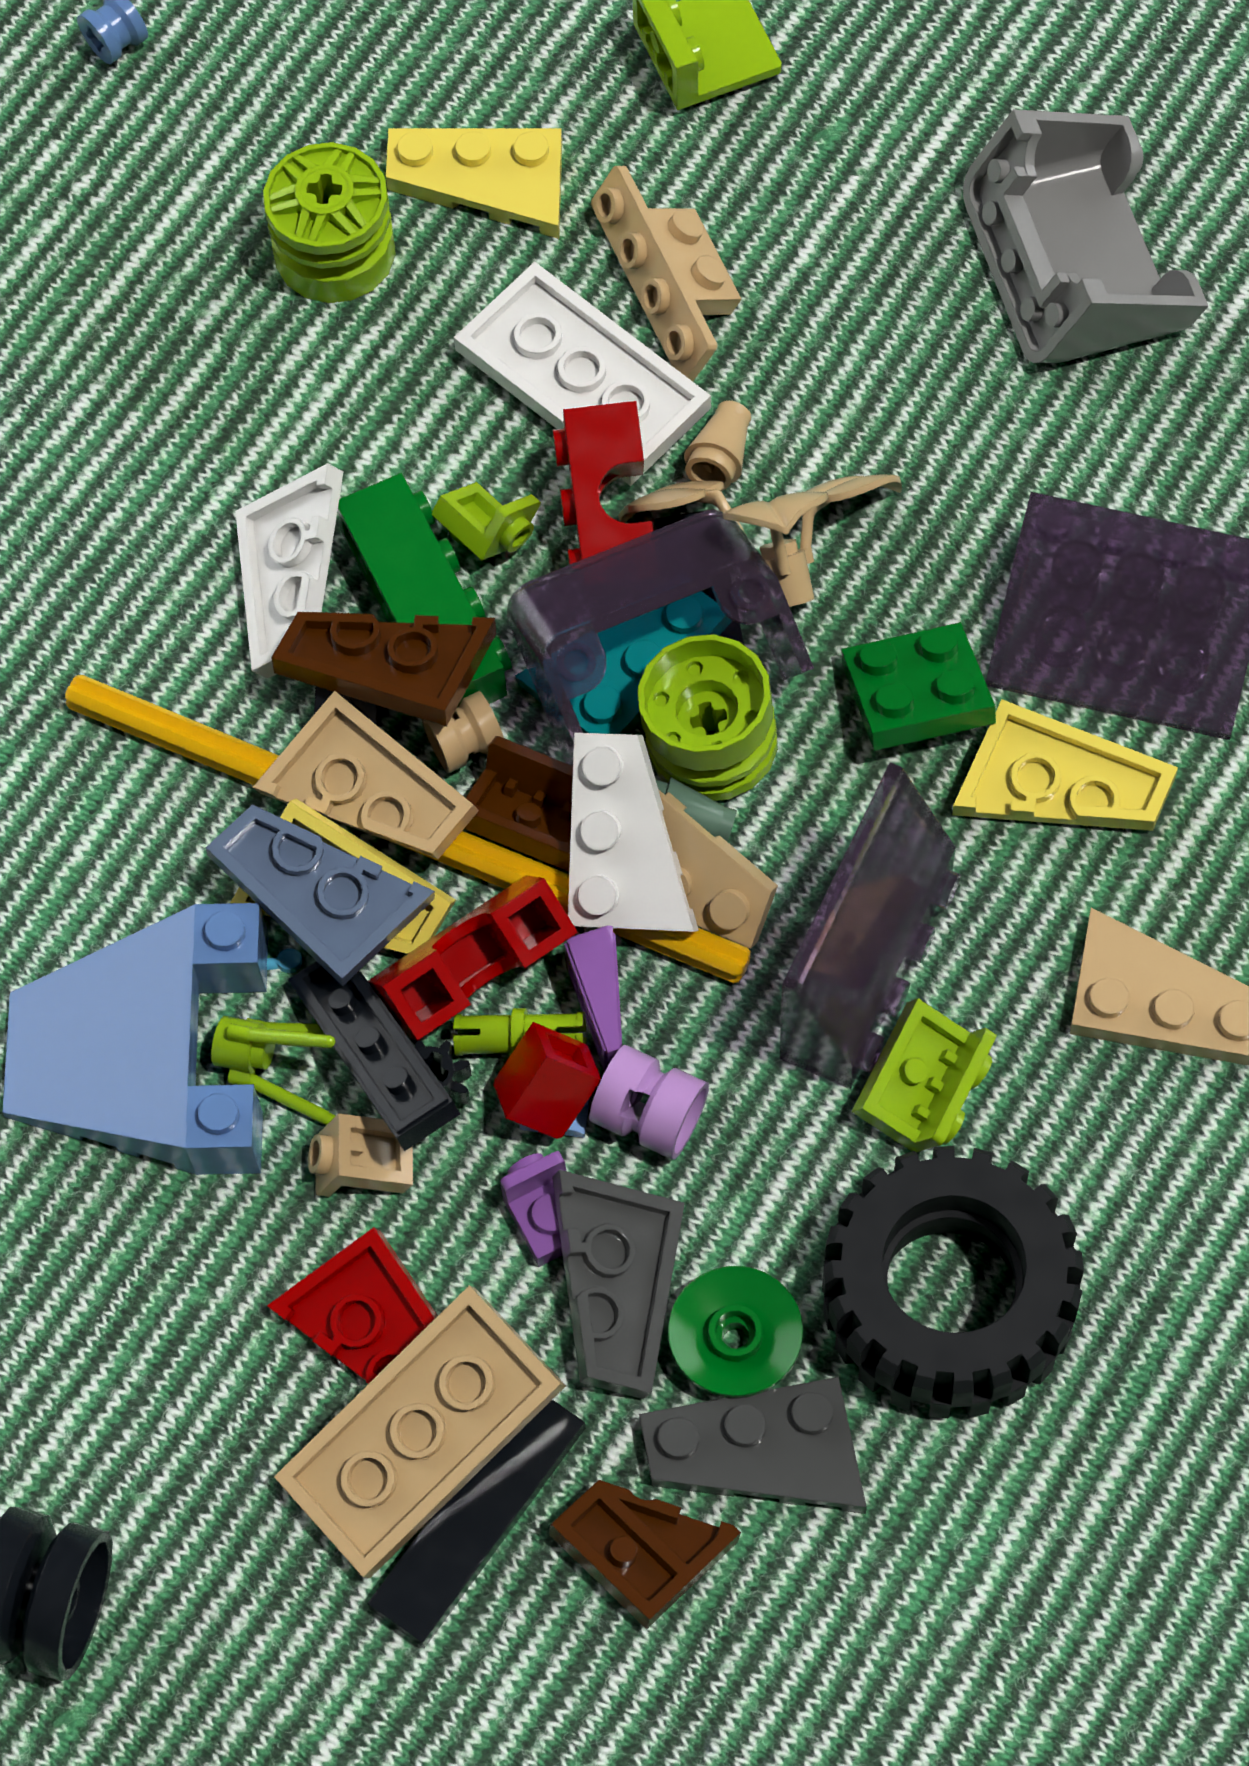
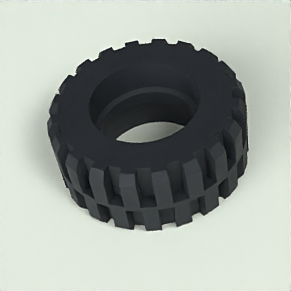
M954 1146L934 1147L932 1159L920 1161L915 1151L895 1158L894 1171L890 1174H887L883 1168L877 1167L863 1178L860 1195L857 1193L848 1194L839 1208L837 1225L830 1227L825 1248L822 1292L824 1293L823 1312L827 1330L835 1332V1349L845 1364L855 1362L859 1367L858 1380L872 1392L877 1391L881 1385L892 1391L890 1403L907 1411L910 1410L913 1401L929 1404V1416L949 1418L951 1407L966 1406L968 1417L989 1414L991 1402L1001 1399L1004 1405L1009 1406L1025 1397L1028 1384L1033 1382L1040 1385L1053 1371L1058 1354L1064 1353L1071 1337L1082 1295L1080 1284L1084 1273L1082 1252L1074 1249L1077 1232L1069 1215L1062 1214L1057 1216L1055 1213L1058 1198L1046 1184H1040L1033 1190L1027 1185L1029 1170L1014 1161L1008 1164L1006 1170L992 1165L993 1152L974 1148L972 1159L955 1157ZM955 1233L972 1237L992 1248L1001 1256L1011 1270L1015 1280V1293L1012 1304L1004 1316L978 1330L950 1333L931 1329L909 1317L891 1296L888 1288L887 1274L892 1258L907 1244L927 1235Z

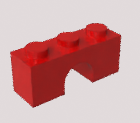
M637 401L563 409L564 429L553 430V440L557 467L569 465L571 488L560 489L564 526L576 525L579 548L567 549L572 586L584 585L586 602L651 595L658 592L660 581L652 521L638 523L617 521L604 511L599 500L603 490L614 480L643 475L644 455Z
M525 875L368 980V982L406 1036L418 1041L470 1006L471 1003L468 998L481 986L510 969L528 967L577 934L578 931L546 880L541 877Z

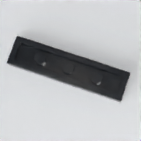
M315 961L288 979L323 1033L335 1038L334 1049L404 1151L460 1115L453 1100L360 970L342 986Z
M551 1400L427 1522L367 1603L369 1609L425 1648L586 1429L585 1422L554 1400Z

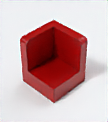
M532 1022L496 1076L494 1088L506 1119L559 1139L565 1135L601 1081V1077L587 1044Z

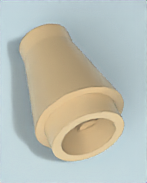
M735 401L721 402L715 414L684 453L685 471L691 481H723L725 488L720 490L723 491L740 478L747 428L751 421V413L744 405Z

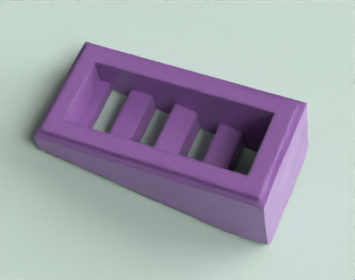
M610 925L573 936L566 940L564 944L566 969L581 1010L586 1014V1024L604 1073L614 1055L622 1047L616 935L613 932V926Z

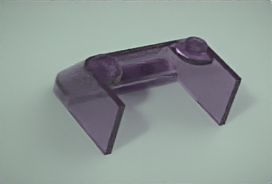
M717 510L700 512L528 581L512 594L507 606L508 622L566 764L573 766L574 733H583L570 699L594 689L601 682L606 671V655L597 633L707 588H712L720 609L732 621L744 625L760 622L783 680L814 669L777 576L738 523L723 519V512Z

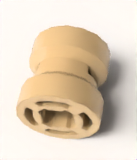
M480 691L461 699L447 727L422 719L431 747L447 773L465 766L470 753L476 754L480 752L487 755L488 746L495 736L504 738L492 708Z

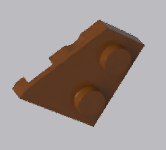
M598 1480L551 1524L549 1535L645 1629H648L738 1543L741 1532L734 1525L721 1521L720 1527L681 1515V1507L658 1499L643 1500L633 1495L628 1489Z

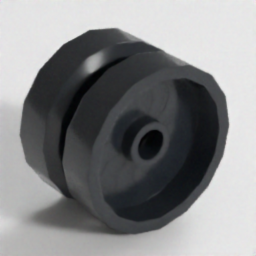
M9 1507L0 1517V1664L11 1663L22 1652L29 1672L60 1681L71 1678L80 1666L91 1643L107 1592L112 1565L113 1545L109 1531L74 1522L68 1523L56 1535L50 1515L21 1507Z

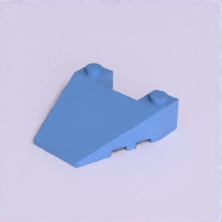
M260 903L194 904L10 992L2 1111L4 1117L82 1140L85 1137L115 1146L119 1152L135 1157L145 1155L174 1164L176 1169L195 1175L261 1173L263 1111L254 1084L196 1086L199 994L267 992L268 930Z

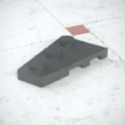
M558 1170L552 1176L580 1383L644 1399L652 1393L685 1203Z
M839 1377L770 1389L749 1397H728L639 1414L651 1483L654 1487L734 1497L735 1494L779 1499V1503L805 1506V1503L842 1507V1511L866 1514L867 1506Z

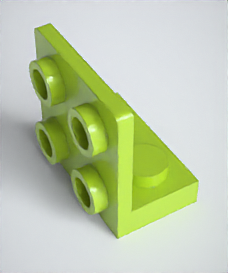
M633 0V24L677 111L781 73V60L749 0H680L677 2L676 0Z

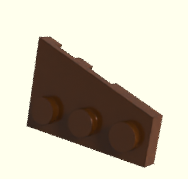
M297 612L271 657L273 671L281 676L333 692L336 691L352 698L447 727L497 634L495 618L473 617L472 625L439 624V616L415 615L414 623L378 622L373 614Z

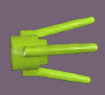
M223 1016L218 1022L214 1033L211 1060L214 1066L229 1069V1084H254L257 1092L321 1124L327 1125L336 1116L255 1075L257 1068L266 1070L270 1066L275 1044L310 1048H332L335 1045V1038L333 1036L325 1035L318 1024L266 1022L251 1018L244 1020Z

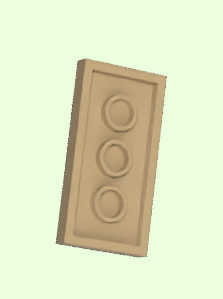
M469 1285L299 1451L274 1478L364 1578H371L566 1385L480 1292Z

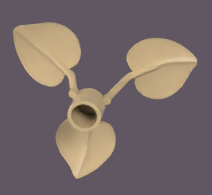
M897 475L848 476L827 481L805 492L782 495L770 502L755 501L731 509L725 496L720 491L725 488L723 481H689L668 485L634 500L621 510L618 517L620 522L625 523L639 511L668 509L694 501L715 505L748 560L751 576H760L766 609H781L800 605L814 599L807 564L814 562L811 546L815 514L831 502L848 499L877 487H884L901 493L902 484L900 477ZM802 516L800 549H798L796 539L784 540L783 534L787 535ZM739 522L770 529L772 542L760 546L762 557L759 558Z

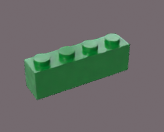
M402 473L339 499L337 516L340 531L387 622L414 623L415 615L439 616V624L472 625L473 617H486L474 588L470 586L463 589L455 575L461 570L450 542L447 538L437 541L430 527L435 524V518L432 516V509L422 490L412 493ZM495 635L462 698L480 691L490 704L507 696L505 672L511 670L512 665L506 648L498 635Z

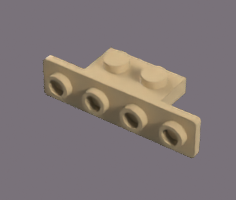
M614 166L592 198L591 206L671 365L691 381H694L717 349V342L703 315H731L742 299L696 210L648 208L626 166Z

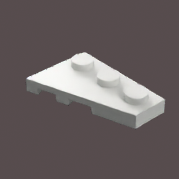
M329 463L235 511L251 670L266 678L276 675L273 671L271 657L297 612H322L344 473Z
M574 733L568 917L574 926L601 928L610 925L613 928L699 931L693 908H689L680 876L683 874L676 851L673 852L662 814L664 807L643 735Z

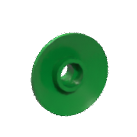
M720 1267L698 1276L679 1294L669 1317L668 1340L677 1366L693 1384L709 1393L722 1397H749L774 1387L791 1371L798 1359L802 1346L803 1323L795 1299L777 1279L763 1271L750 1267ZM737 1329L747 1335L748 1341L741 1348H730L723 1341L724 1335L730 1330Z

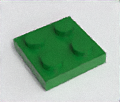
M961 622L841 649L842 667L874 751L996 724L995 704Z

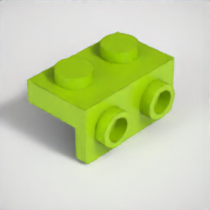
M919 998L907 1002L851 1112L911 1151L920 1152L949 1143L963 1124L965 1112L961 1108L970 1090L982 1082L991 1067L992 1057L988 1053L997 1035L986 1027L970 1033Z

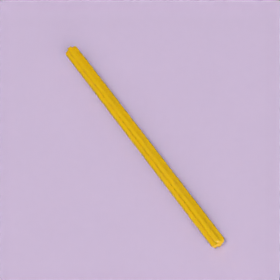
M76 675L65 693L66 706L75 712L252 785L257 783L279 757L275 753L85 675ZM462 831L439 859L422 854L504 889L525 875L544 878L568 915L569 874L465 831ZM613 928L615 935L732 983H738L742 979L750 963L751 951L747 947L701 928H698L699 931L695 932Z

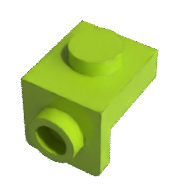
M475 482L441 495L432 510V516L449 530L454 540L468 547L481 560H485L504 551L512 553L526 543L534 530V525L531 521L541 502L534 495L530 494L502 505L480 484Z

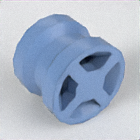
M104 0L103 6L98 10L87 9L77 17L79 29L86 42L96 55L107 64H112L122 56V49L127 45L138 46L148 38L146 25L139 12L129 0Z

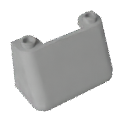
M1013 109L972 163L965 176L963 199L967 213L1022 352L1032 363H1061L1185 330L1193 325L1208 307L1200 284L1193 273L1187 270H1170L1160 279L1124 192L1133 182L1143 164V150L1129 116Z

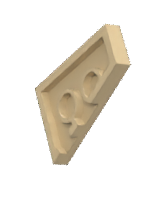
M336 691L329 696L253 786L257 792L287 804L293 799H298L330 820L436 859L440 858L479 811L469 800Z
M659 790L664 807L662 814L673 852L676 851L683 874L680 875L689 908H693L697 926L751 949L759 940L778 885L720 835L714 837L685 812L687 807L671 793L664 794Z
M1091 908L1069 1034L1249 1066V986Z

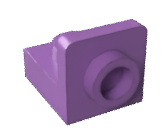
M555 1151L545 1157L540 1153L526 1156L514 1163L509 1168L508 1175L500 1180L503 1201L538 1267L563 1256L552 1176L558 1170L566 1171L565 1161L559 1151Z

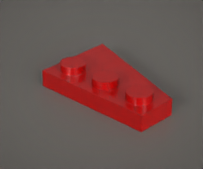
M375 1227L267 1305L284 1320L289 1321L310 1337L319 1347L331 1356L336 1357L362 1377L368 1384L438 1316L383 1233Z

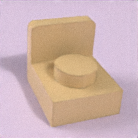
M338 1113L318 1134L314 1135L310 1143L308 1168L310 1173L316 1174V1195L330 1197L341 1186L404 1193L413 1185V1146L404 1151L383 1119Z

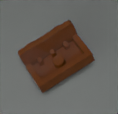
M495 736L488 746L486 768L466 796V799L479 811L464 829L569 872L573 766L534 751L527 746Z

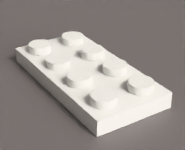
M533 262L454 336L455 350L556 429H564L563 409L637 401L644 455L643 474L711 409L710 394L536 262ZM642 475L623 477L621 479L632 486Z

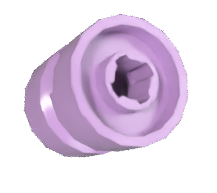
M623 1045L614 1055L603 1074L591 1104L589 1119L590 1122L620 1136H626L635 1131L638 1133L640 1145L674 1160L681 1154L698 1123L707 1100L709 1083L678 1068H673L663 1073L660 1070L658 1059L628 1045ZM644 1093L650 1095L646 1104L640 1102Z

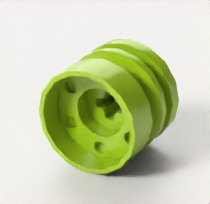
M334 142L307 145L287 154L270 171L263 189L266 220L268 221L269 234L271 235L276 269L284 282L304 298L325 303L352 301L373 291L388 276L396 256L386 179L374 159L356 147Z
M714 634L689 636L664 647L647 664L638 685L639 712L646 735L648 754L660 780L668 783L670 777L714 801L728 800L753 789L770 771L778 750L777 727L774 707L772 705L769 675L758 655L737 640ZM708 731H716V733L712 735L706 734V732Z

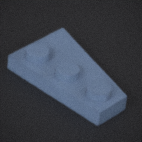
M253 804L206 847L207 856L256 903H260L261 908L342 986L435 899V891L415 881L413 884H410L383 871L382 866L362 856L358 859L322 842V837Z

